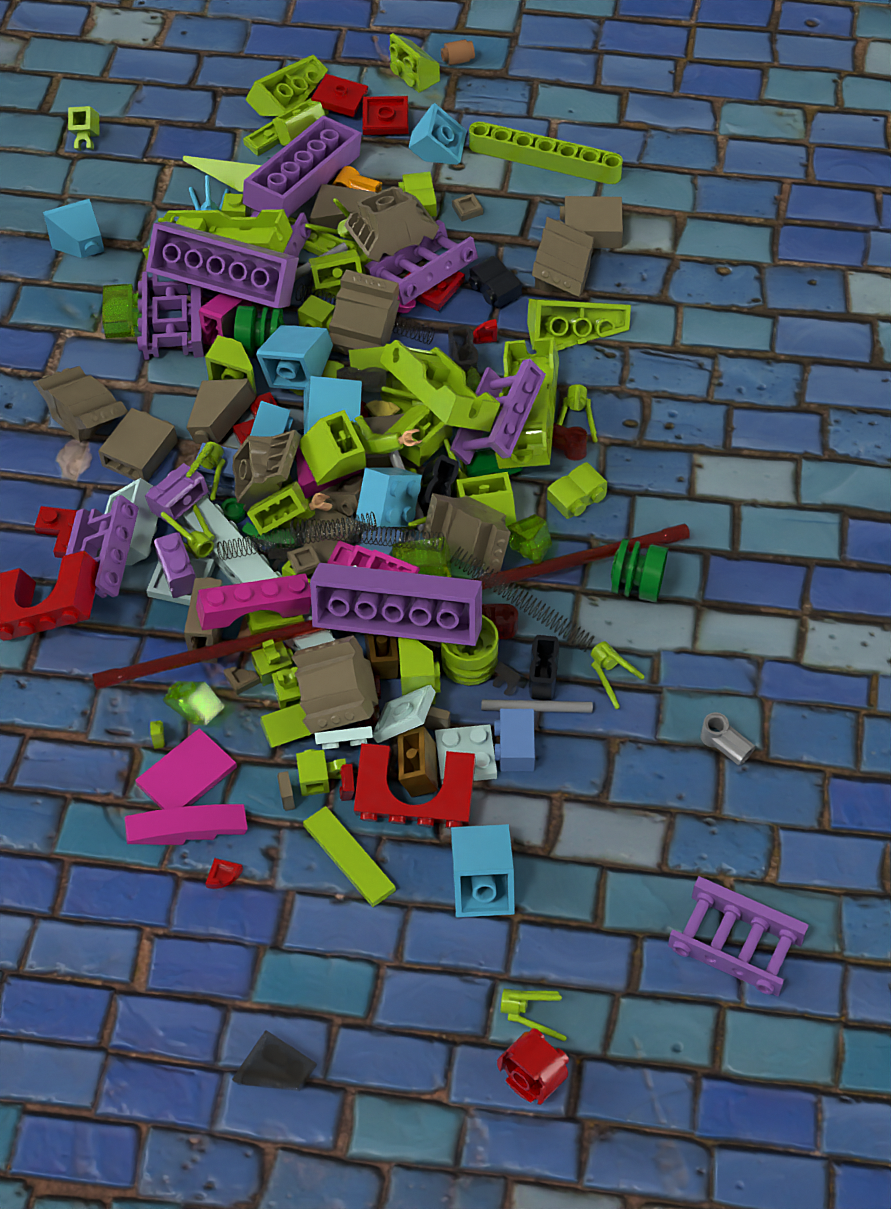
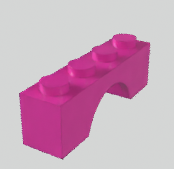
M305 573L198 590L196 610L201 629L203 631L228 627L242 615L259 610L275 611L282 618L309 614L311 588Z

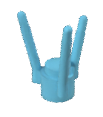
M209 175L205 176L206 202L203 203L201 208L193 187H189V192L195 210L221 211L225 193H229V189H225L220 207L211 201Z

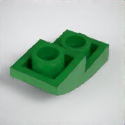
M493 449L475 452L470 464L466 465L469 477L483 476L494 472H508V475L523 471L522 467L499 469Z
M249 522L242 529L247 538L272 549L292 551L301 547L296 540L297 535L287 528L280 530L275 527L271 532L268 531L261 536L255 526Z

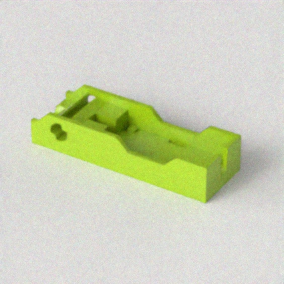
M284 209L261 210L257 217H230L220 210L167 211L163 218L158 219V222L168 221L281 253L284 252L293 232ZM150 245L148 246V248L143 249V253L147 260Z
M554 337L535 339L537 351L535 354L528 353L525 340L505 342L503 356L504 377L516 375L522 361L526 359H531L546 375L509 458H501L495 452L499 469L550 465L559 356ZM511 387L503 388L502 393H499V397L508 395ZM499 407L497 411V416L499 415L502 407Z
M395 340L390 344L386 343L380 362L443 423L450 426L490 432L500 403L488 392L480 396L474 393L466 385L465 371L441 349L434 347L427 351L406 347L399 340Z

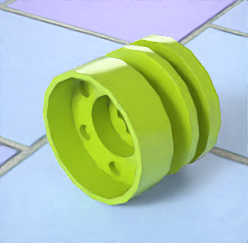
M482 615V629L475 646L441 642L442 669L448 678L466 686L479 685L489 680L495 673L498 665V631L494 623L484 615Z

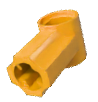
M344 166L332 183L333 186L377 193L382 190V182L361 176L351 166Z

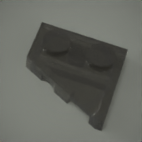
M265 1030L232 1078V1081L237 1085L300 1091L317 1064Z

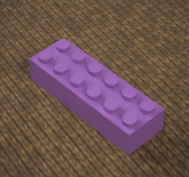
M324 115L321 116L244 180L243 204L259 212L261 210L284 209L288 218L320 190L321 184L329 183L339 174L344 166H348L360 156L362 133Z
M166 221L153 224L146 272L274 308L290 306L299 257Z
M326 563L318 564L310 580L313 627L470 646L476 645L482 629V581Z

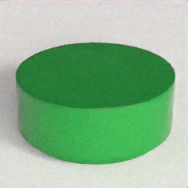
M229 498L220 506L224 517L228 521L232 520L235 524L242 522L247 515V512L243 509L245 504L237 503V498Z

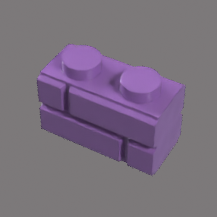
M184 463L176 470H172L157 486L150 488L145 495L151 512L159 518L161 517L164 521L166 520L161 516V512H165L176 520L209 492L205 479L199 472L195 471L190 478L186 477V473L191 467Z
M176 532L154 540L157 557L172 597L178 598L192 593L196 576L180 533Z

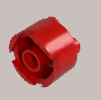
M532 1028L529 1032H524L497 1059V1066L500 1072L505 1069L509 1076L505 1081L520 1097L530 1103L536 1099L538 1100L537 1105H541L567 1079L568 1069L566 1064L569 1062V1058L560 1048L554 1049L538 1029Z

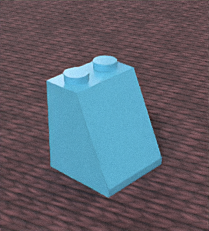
M280 325L257 350L256 355L269 387L305 390L310 376H322L333 343L327 328Z
M310 376L304 390V435L320 418L342 410L346 411L350 421L356 422L355 418L360 416L362 381Z
M509 824L451 827L456 917L515 914L514 868Z

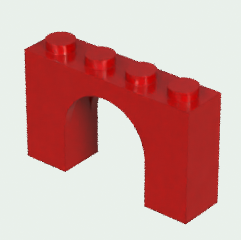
M86 551L63 556L58 580L53 591L45 600L31 607L36 581L21 568L0 573V639L3 641L90 619L96 590L95 581L100 564Z
M361 743L354 813L356 816H360V820L377 822V818H387L389 823L400 825L405 824L406 820L417 821V825L422 827H434V823L446 824L445 828L447 829L469 826L476 764L474 753L446 751L444 780L439 793L432 800L424 804L410 805L399 801L390 792L389 772L392 753L390 746Z

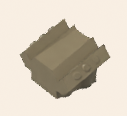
M395 186L358 200L359 210L350 213L344 225L366 256L376 262L380 261L383 253L394 256L395 252L415 244L419 246L424 236L433 240L439 229V226L416 196L405 191L403 192L402 188Z
M546 217L545 228H543L541 243L537 249L536 261L532 271V276L535 277V288H540L545 292L558 291L569 296L576 295L580 297L583 294L595 238L582 230L575 229L571 225L564 224L560 220Z
M346 269L340 279L341 289L336 295V306L333 318L329 324V335L333 343L331 351L349 355V350L383 347L387 342H390L400 303V300H397L399 283Z
M80 366L66 368L62 372L57 371L52 375H46L42 379L33 381V384L46 401L52 419L79 442L90 439L103 425H108L115 418L128 413L122 401H116L107 388L91 375L86 376Z
M296 430L275 436L259 437L248 435L234 454L232 468L235 476V496L237 503L245 504L243 509L246 512L255 503L279 491L283 481L288 479L301 439V435Z
M432 493L422 537L427 543L438 545L442 551L470 565L482 567L486 573L499 575L511 532L505 526V514L467 495L453 498Z
M354 635L301 649L294 653L291 658L298 667L294 675L299 683L300 706L306 713L303 723L311 734L371 717L374 712L373 707L379 704L371 662L364 658L362 647Z

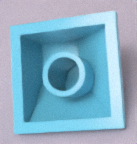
M434 103L412 131L408 148L426 162L457 165L461 161L467 130Z
M90 199L43 212L52 249L80 258L104 252L101 233Z

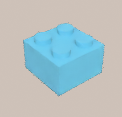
M398 467L365 468L356 520L379 528L408 526V523L412 522L416 515L415 509L421 489L422 475Z

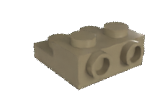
M361 469V473L321 491L320 493L330 496L324 502L332 504L331 509L341 514L345 513L348 516L356 514L365 469Z

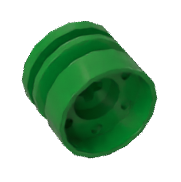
M238 306L235 317L234 339L241 342L248 358H254L257 347L260 348L280 325H285L282 308H274L271 318L270 308L264 307L261 318H258L256 306Z
M623 538L613 560L611 593L618 595L622 583L626 584L624 594L629 597L633 587L638 586L639 599L656 603L665 572L668 547L651 544L646 555L641 554V543L639 541L635 542L633 552H629L630 539Z

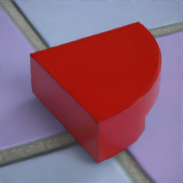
M496 319L486 321L474 330L472 334L473 344L497 342Z
M342 764L340 768L342 786L339 787L341 801H350L355 791L352 764Z
M214 858L205 883L206 888L218 889L230 885L240 876L243 866Z

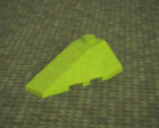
M313 54L256 80L245 100L260 116H280L305 102L325 76L328 69Z
M183 156V161L240 192H243L244 180L262 166Z
M529 299L527 325L532 349L536 350L534 340L538 338L554 337L557 351L566 347L629 330L631 305Z

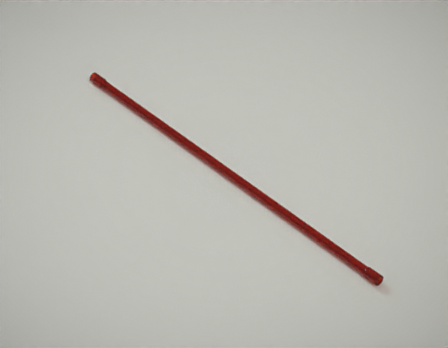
M684 523L664 528L658 532L630 538L629 552H633L636 541H639L641 549L648 548L651 544H669L689 539L688 526ZM622 541L469 580L482 581V590L613 557ZM312 620L123 668H114L94 673L92 678L95 689L99 690L136 678L262 647L263 642L273 639L274 643L328 629L313 627Z

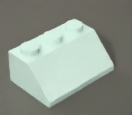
M142 478L111 494L104 513L106 514L111 511L113 501L120 495L139 508L125 565H133L149 556L151 541L157 531L158 516L151 512L145 495L153 485ZM101 548L98 549L96 557L100 556Z

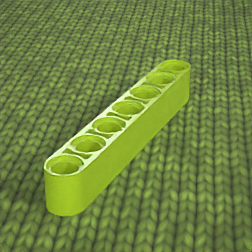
M474 122L469 127V147L473 152L606 184H616L621 180L623 159L617 153L486 122Z

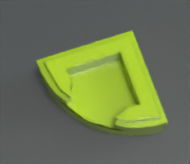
M161 720L151 721L150 733L154 749L164 748L163 722Z

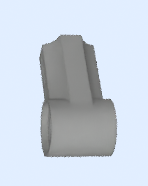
M713 712L705 717L700 735L702 742L709 747H716L738 766L743 764L754 751L755 745L733 729L725 715ZM709 728H716L720 732H713Z

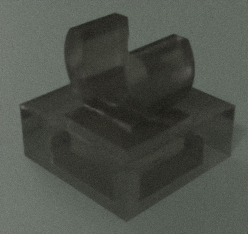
M268 548V559L275 560L272 565L274 572L279 570L278 566L280 563L288 561L287 552L296 548Z
M500 661L494 669L501 676L495 678L493 686L499 688L506 681L508 687L504 694L507 696H511L515 692L516 686L524 688L529 681L526 676L507 663Z

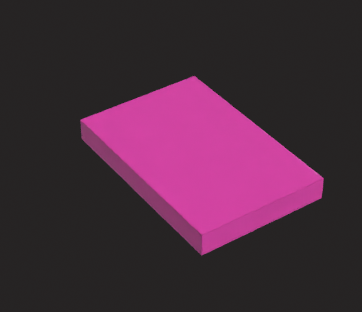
M199 728L135 781L136 785L161 809L191 806L237 768V764Z

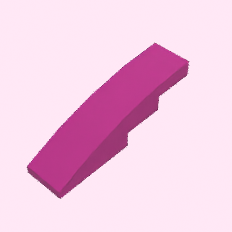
M340 540L327 564L356 565L362 568L416 574L420 570L417 566L377 550L371 551L359 545L353 546Z
M244 804L185 806L128 815L124 819L127 844L183 845L186 839L214 840L217 834L245 835L248 829Z

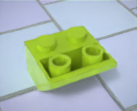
M395 33L390 34V68L395 75L401 77L408 86L413 87L418 93L440 81V64L413 41Z
M426 405L413 406L383 434L400 432L402 436L408 430L418 429V432L412 433V439L415 442L420 440L422 442L414 446L403 444V448L398 450V452L420 467L444 444L443 440L445 438L449 439L453 436V426L443 423Z
M345 410L320 418L300 439L298 446L317 486L366 468L365 450Z
M508 472L456 480V498L467 495L505 514V526L511 533L518 532L513 491Z

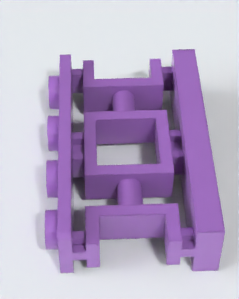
M142 272V281H138L139 296H142V299H138L139 314H142V317L138 318V330L142 332V336L137 337L138 350L143 351L144 359L150 360V354H154V357H159V347L182 346L184 355H189V352L193 351L194 358L204 357V341L199 317V309L203 306V287L182 281L159 282L157 274H153V277H148L147 272ZM188 285H191V303H188L187 295L175 296L177 294H188ZM150 288H153L154 296L166 295L152 297V306H150ZM182 309V317L159 319V310ZM188 322H191V341H188L187 332L175 333V331H188ZM150 324H153L154 333L166 332L164 334H152V343H150Z
M122 495L117 496L116 500L113 501L109 513L103 514L95 508L91 509V513L84 508L78 510L66 555L86 551L100 564L95 581V594L101 598H105L107 594L111 597H116L119 594L139 510L138 506ZM101 548L100 556L96 557L98 549Z

